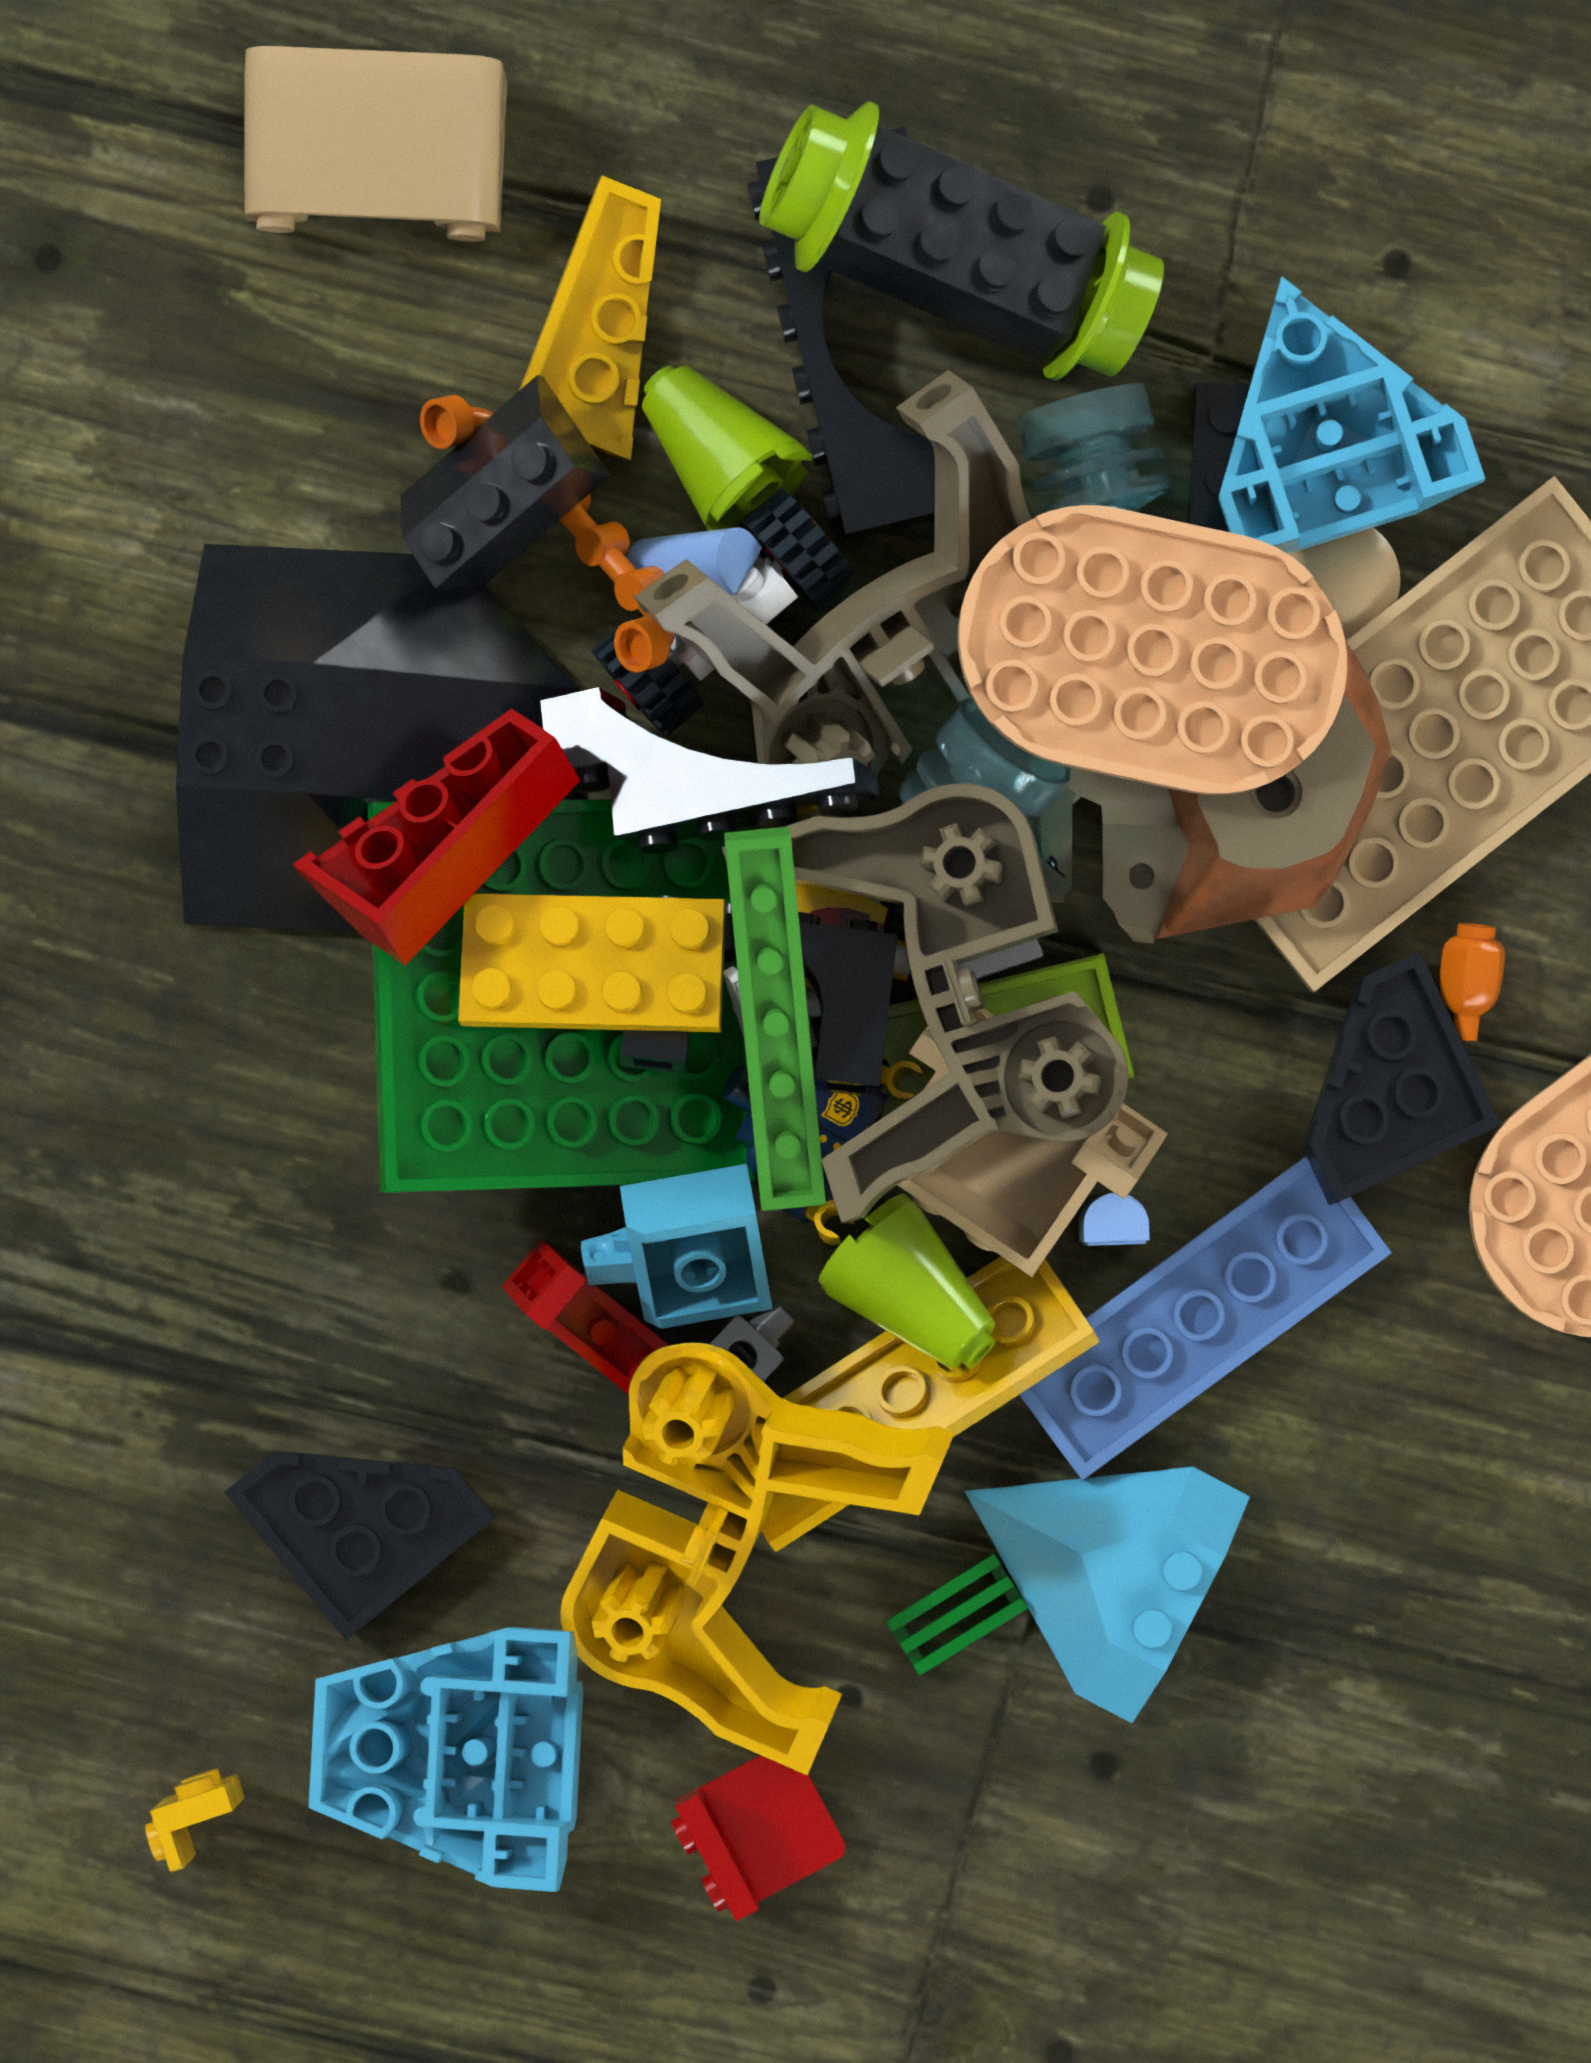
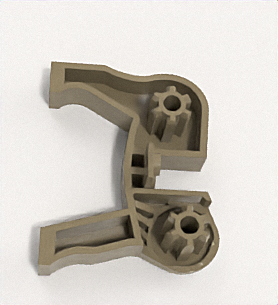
M949 370L896 407L904 422L929 439L933 446L935 455V537L933 553L914 559L891 570L849 596L818 621L794 646L786 642L687 559L634 596L643 612L663 630L687 638L704 661L747 696L753 712L758 764H812L854 758L878 774L889 756H891L902 766L913 749L866 674L882 687L890 681L894 685H901L913 680L925 667L939 691L962 711L965 712L976 705L964 680L958 652V622L964 595L974 573L989 551L1002 538L1032 518L1025 503L1020 479V467L973 387ZM818 810V811H813V812H809V813H805V814L818 815V814H821V813H820L819 810Z
M966 783L948 784L922 792L900 807L885 813L854 818L815 816L785 826H790L796 886L815 885L904 905L906 946L916 993L932 1037L950 1070L949 1074L821 1159L841 1222L849 1223L865 1218L874 1204L894 1186L908 1179L930 1173L988 1134L1007 1132L1054 1142H1074L1098 1133L1112 1121L1120 1110L1127 1093L1129 1080L1128 1064L1121 1045L1076 991L1069 992L978 1022L975 1012L985 1009L983 996L974 971H970L969 967L961 970L959 965L1058 932L1034 833L1027 819L1013 802L999 792L984 786ZM724 846L722 850L726 859V849Z

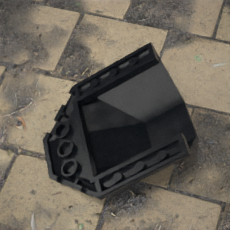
M204 544L182 659L176 798L184 924L359 933L296 871L292 864L311 850L318 857L342 840L338 831L359 816L366 823L368 821L369 803L395 802L397 799L393 792L411 779H414L416 782L427 779L445 767L443 761L445 755L510 709L517 711L543 728L541 701L579 692V689L485 585L472 596L435 589L413 554ZM572 789L563 800H574V790Z

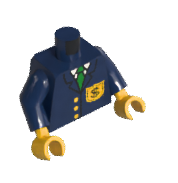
M811 1050L815 1078L818 1050ZM883 1059L879 1090L883 1086H887L896 1098L906 1103L916 1095L909 1092H900L898 1087L900 1077L907 1072H915L926 1077L927 1075L920 1066L912 1061L903 1060L889 1067L888 1061ZM740 1065L728 1078L722 1092V1098L748 1112L737 1132L736 1139L748 1149L746 1164L759 1187L748 1071L745 1066ZM815 1090L822 1159L872 1126L888 1095L878 1091L877 1098ZM822 1163L826 1205L782 1210L803 1223L813 1221L820 1238L826 1244L838 1245L841 1243L839 1236L824 1228L825 1222L830 1217L839 1216Z

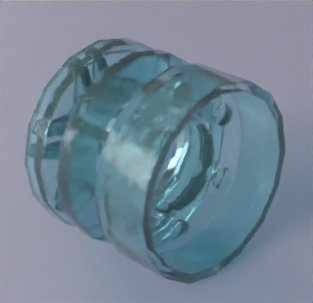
M1144 384L1118 385L1083 393L1044 405L1016 418L1015 423L1026 462L1046 463L1056 461L1058 468L1057 471L1048 474L1033 484L1035 496L1065 494L1064 498L1041 507L1040 515L1048 511L1079 505H1100L1137 512L1144 505L1172 491L1168 474L1159 473L1139 476L1138 472L1163 462L1162 449L1142 448L1132 450L1130 440L1145 434L1155 425Z
M970 697L959 702L938 731L936 743L940 750L932 749L923 752L918 759L917 769L909 772L900 784L899 796L904 804L922 792L943 785L966 783L984 786L999 792L1013 802L1027 819L1033 830V821L1030 815L1040 816L1048 812L1070 782L1071 770L1067 766L1048 762L1028 754L1013 745L987 721L973 698Z

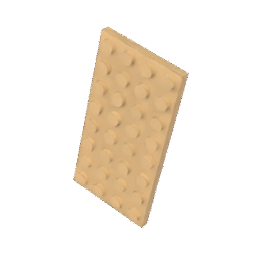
M1555 476L1346 640L1364 668L1379 700L1391 747V754L1373 808L1334 883L1317 905L1312 908L1253 919L1312 993L1591 773V521Z

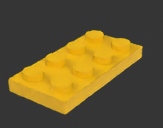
M473 894L464 903L458 1021L461 1026L721 1032L726 924L725 900Z

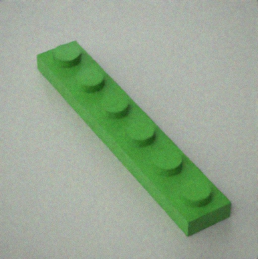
M790 826L724 833L761 1211L826 1205Z

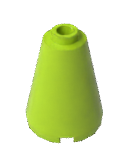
M671 365L657 371L644 386L646 396L642 402V409L708 531L741 528L739 526L741 521L780 487L789 496H792L805 480L808 470L801 462L802 460L812 461V454L802 443L690 366L684 365L676 369Z
M904 1193L889 1199L865 1218L871 1225L856 1240L849 1234L839 1245L823 1268L818 1282L832 1299L946 1367L954 1369L963 1363L968 1368H972L988 1354L995 1344V1339L990 1336L995 1327V1321L919 1205Z

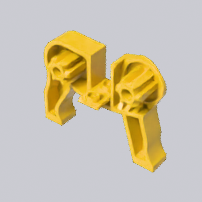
M682 1343L660 1348L649 1354L641 1362L630 1383V1434L623 1446V1465L708 1502L698 1525L617 1489L563 1596L560 1610L562 1629L574 1631L577 1656L599 1675L627 1687L660 1694L688 1710L716 1736L808 1775L842 1694L825 1686L818 1688L798 1686L781 1677L723 1608L722 1603L736 1583L761 1532L774 1492L920 1515L955 1433L937 1425L920 1429L896 1428L881 1424L860 1414L789 1402L776 1395L737 1356L714 1345Z

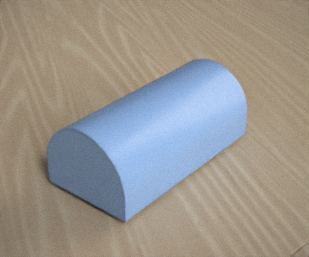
M736 527L643 538L633 544L627 559L636 569L656 566L665 574L687 559L728 594L734 595L760 554L762 547L749 531Z
M1115 1193L1100 1194L1090 1199L1079 1214L1078 1242H1082V1245L1146 1244V1240H1150L1148 1215L1142 1204L1130 1195L1124 1200Z

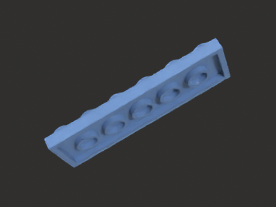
M1305 1156L1085 1317L1100 1342L1019 1394V1396L1080 1479L1084 1480L1392 1252L1351 1197L1332 1205L1328 1204Z

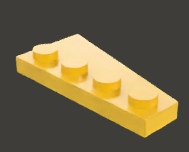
M601 176L597 182L519 391L535 376H543L590 447L628 462L631 460L632 432L635 407L638 402L639 372L643 342H645L646 312L649 287L653 274L661 199Z

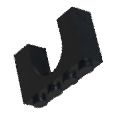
M656 896L655 898H681V897H676V896ZM726 904L724 964L736 960L731 904ZM798 912L804 977L816 993L821 1010V1029L814 1078L815 1090L877 1098L898 934L886 933L885 925L875 921L848 920L845 928L821 925V917L810 913ZM623 1030L620 1052L621 1066L685 1074L690 1032Z

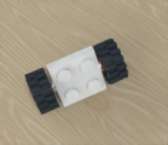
M781 487L741 521L745 526L744 528L761 545L766 558L763 560L760 556L757 557L737 592L731 596L765 624L770 622L798 598L785 579L816 609L855 575L847 560L838 552V548L825 532L799 506L797 501L792 496H789ZM629 617L625 622L631 621L633 619ZM616 628L594 647L591 652L607 673L615 680V685L638 711L640 710L666 738L705 705L698 696V693L676 667L679 668L683 663L700 681L714 669L697 654L687 638L676 634L673 644L670 646L669 656L663 665L639 673L631 672L620 663L615 653L614 637L618 629Z

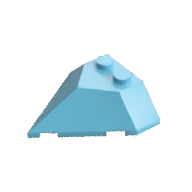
M1281 277L1218 497L1229 532L1258 539L1277 547L1285 553H1292L1415 515L1484 482L1485 476L1465 418L1446 403L1442 405L1415 384L1413 382L1414 378L1334 316L1329 317L1301 295L1302 291L1284 277Z
M1193 1466L1087 1477L1084 1480L1077 1478L1009 1487L965 1490L969 1501L1075 1694L1133 1723L1165 1674L1228 1552L1250 1496Z

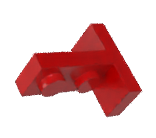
M543 1238L539 1240L501 1286L525 1315L544 1330L548 1329L628 1395L631 1380L641 1362L654 1351L670 1346L599 1286L588 1285L586 1276Z

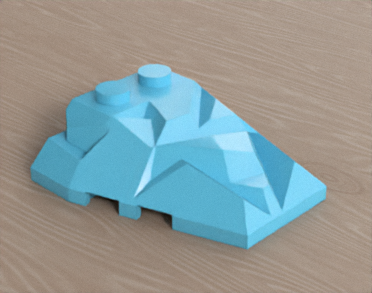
M507 1627L477 1637L447 1643L406 1656L395 1657L317 1678L315 1680L308 1808L380 1839L388 1837L420 1851L419 1856L439 1863L444 1861L475 1875V1880L492 1887L549 1892L559 1891L567 1861L568 1834L574 1830L577 1818L583 1685L581 1680H577L578 1656L574 1631Z

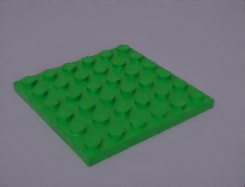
M611 799L562 800L474 893L648 898L676 896L695 899H724L726 904H731L727 862L722 847L725 846V840L704 841L699 839V837L678 841V848L670 852L660 854L642 853L638 847L615 836ZM394 802L369 803L368 820ZM749 826L737 828V832L749 830ZM464 904L406 966L372 943L380 1193L630 1185L746 1164L748 1149L740 1144L736 1137L748 1112L722 1098L724 1086L732 1072L740 1065L747 1068L745 1041L737 1015L733 1011V1003L724 976L721 1032H690L685 1074L621 1066L620 1052L623 1030L461 1026L458 1017ZM737 960L724 964V971L732 966L737 969ZM748 1168L750 1181H755L750 1169Z

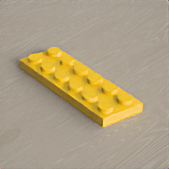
M1000 1256L966 1278L995 1321V1327L990 1334L995 1339V1344L988 1354L972 1368H968L962 1363L958 1367L950 1369L888 1331H885L783 1397V1399L804 1406L860 1414L881 1424L896 1428L920 1429L937 1425L955 1433L954 1436H956L1100 1341L1046 1259L1043 1260L1031 1277ZM774 1492L770 1509L761 1531L773 1550L777 1552L850 1504Z

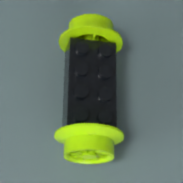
M871 101L865 102L847 119L813 104L803 111L792 128L776 161L766 187L759 215L760 225L794 239L796 269L808 272L815 264H818L1043 362L1044 376L1053 381L1061 379L1077 363L1108 377L1115 376L1124 367L1147 328L1158 300L1164 275V263L1161 258L1130 245V222L1126 214L1114 212L1101 224L878 125L879 107Z

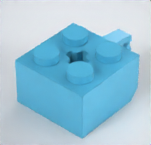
M747 1164L620 1186L626 1227L612 1233L581 1241L582 1260L588 1285L637 1283L644 1321L661 1329L773 1309Z

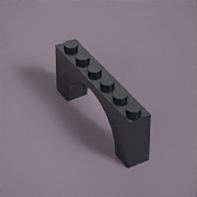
M905 127L891 130L908 138ZM778 157L756 162L758 180L747 183L755 220H759L766 187ZM770 229L773 242L762 244V250L770 282L782 279L788 304L776 307L785 344L797 341L802 365L791 368L799 404L812 403L817 427L806 429L814 466L827 465L832 489L821 491L829 528L841 526L845 541H850L935 520V455L930 440L926 437L900 430L884 422L866 409L848 390L830 358L823 330V302L833 271L818 264H815L808 272L796 269L794 239Z

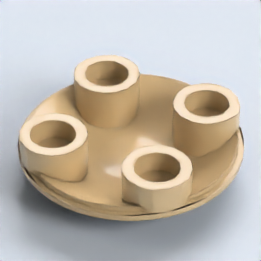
M1375 528L1297 552L1287 553L1314 576L1313 579L1326 595L1333 610H1336L1345 640H1348L1398 599L1400 591L1399 564L1392 547Z

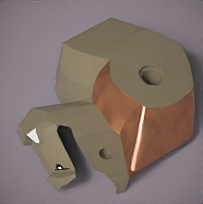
M1346 642L1347 678L1345 691L1339 711L1328 733L1317 748L1298 766L1284 776L1259 788L1227 795L1188 793L1067 767L1028 754L1025 778L1029 779L1032 791L1039 802V855L1051 903H1064V897L1072 887V804L1083 797L1102 806L1103 899L1114 911L1118 924L1128 933L1133 942L1154 943V940L1315 907L1334 883L1373 808L1391 754V747L1379 700L1364 668L1348 643Z

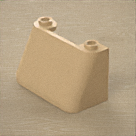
M257 46L246 49L244 72V216L246 220L256 221L257 230L271 233L294 232L295 222L306 221L308 215L434 221L438 227L447 229L448 239L467 242L485 240V232H500L507 79L503 63L491 57L464 54L285 46Z

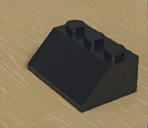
M537 375L476 428L464 443L451 450L400 495L402 539L435 589L472 596L610 477V475L543 376Z

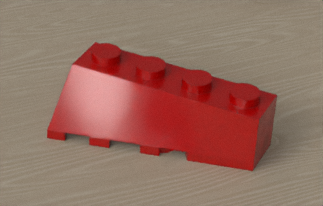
M513 709L507 711L443 757L445 767L435 774L418 782L411 779L393 792L397 801L366 823L359 816L338 831L342 840L321 855L316 857L311 850L292 864L296 871L364 938L404 966L580 782L578 775L556 737Z

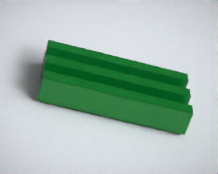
M992 1553L885 1621L915 1670L921 1676L1022 1613L1028 1607L999 1560ZM992 1573L997 1582L917 1632L909 1635L904 1627L905 1624L985 1574ZM1003 1593L1005 1594L1010 1603L930 1653L922 1656L918 1649L920 1645Z

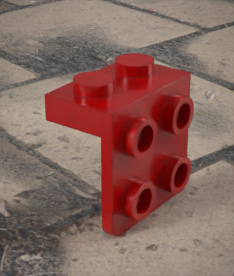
M761 1755L752 1758L676 1800L675 1807L680 1816L671 1820L672 1827L686 1853L690 1855L699 1851L710 1873L702 1877L701 1881L716 1910L721 1912L729 1908L736 1922L759 1910L760 1901L837 1861L845 1853V1842L809 1774L805 1775Z

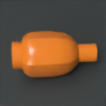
M1458 923L1457 935L1451 937L1443 948L1440 968V992L1444 1004L1451 1012H1454L1453 1023L1461 1040L1477 1041L1480 1015L1489 1011L1498 1000L1504 973L1505 950L1502 944L1495 940L1496 927Z

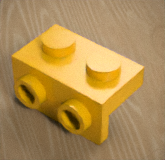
M217 1768L186 1778L181 1781L182 1784L174 1787L175 1795L164 1798L150 1811L152 1822L145 1824V1831L150 1849L156 1861L166 1859L170 1872L183 1869L196 1856L187 1826L232 1812L245 1799L237 1774L221 1779Z

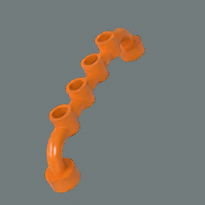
M451 394L430 399L424 404L420 414V426L425 439L430 445L437 449H446L464 443L473 434L474 430L493 413L483 408L469 406L462 397ZM589 494L559 521L576 538V551L581 561L588 566L599 565L615 583L614 591L618 603L628 611L639 610L644 616L624 622L616 630L614 648L620 663L627 670L635 673L659 667L667 660L670 646L673 644L676 633L663 630L643 612L634 596L665 573L656 566L636 569L625 557L630 547V540L626 529L615 521L597 525L587 513L591 503V495Z

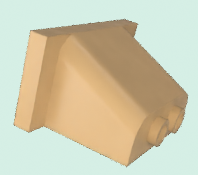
M986 1009L975 1012L978 1022L996 1017ZM927 1026L909 1052L936 1071L924 1090L950 1072ZM1123 1103L1116 1116L1106 1127L1086 1139L1074 1142H1054L1007 1132H994L978 1139L930 1173L903 1181L898 1186L911 1194L913 1201L921 1209L934 1215H942L964 1230L966 1237L974 1245L986 1251L996 1252L1032 1277L1097 1182L1101 1183L1125 1200L1168 1133Z

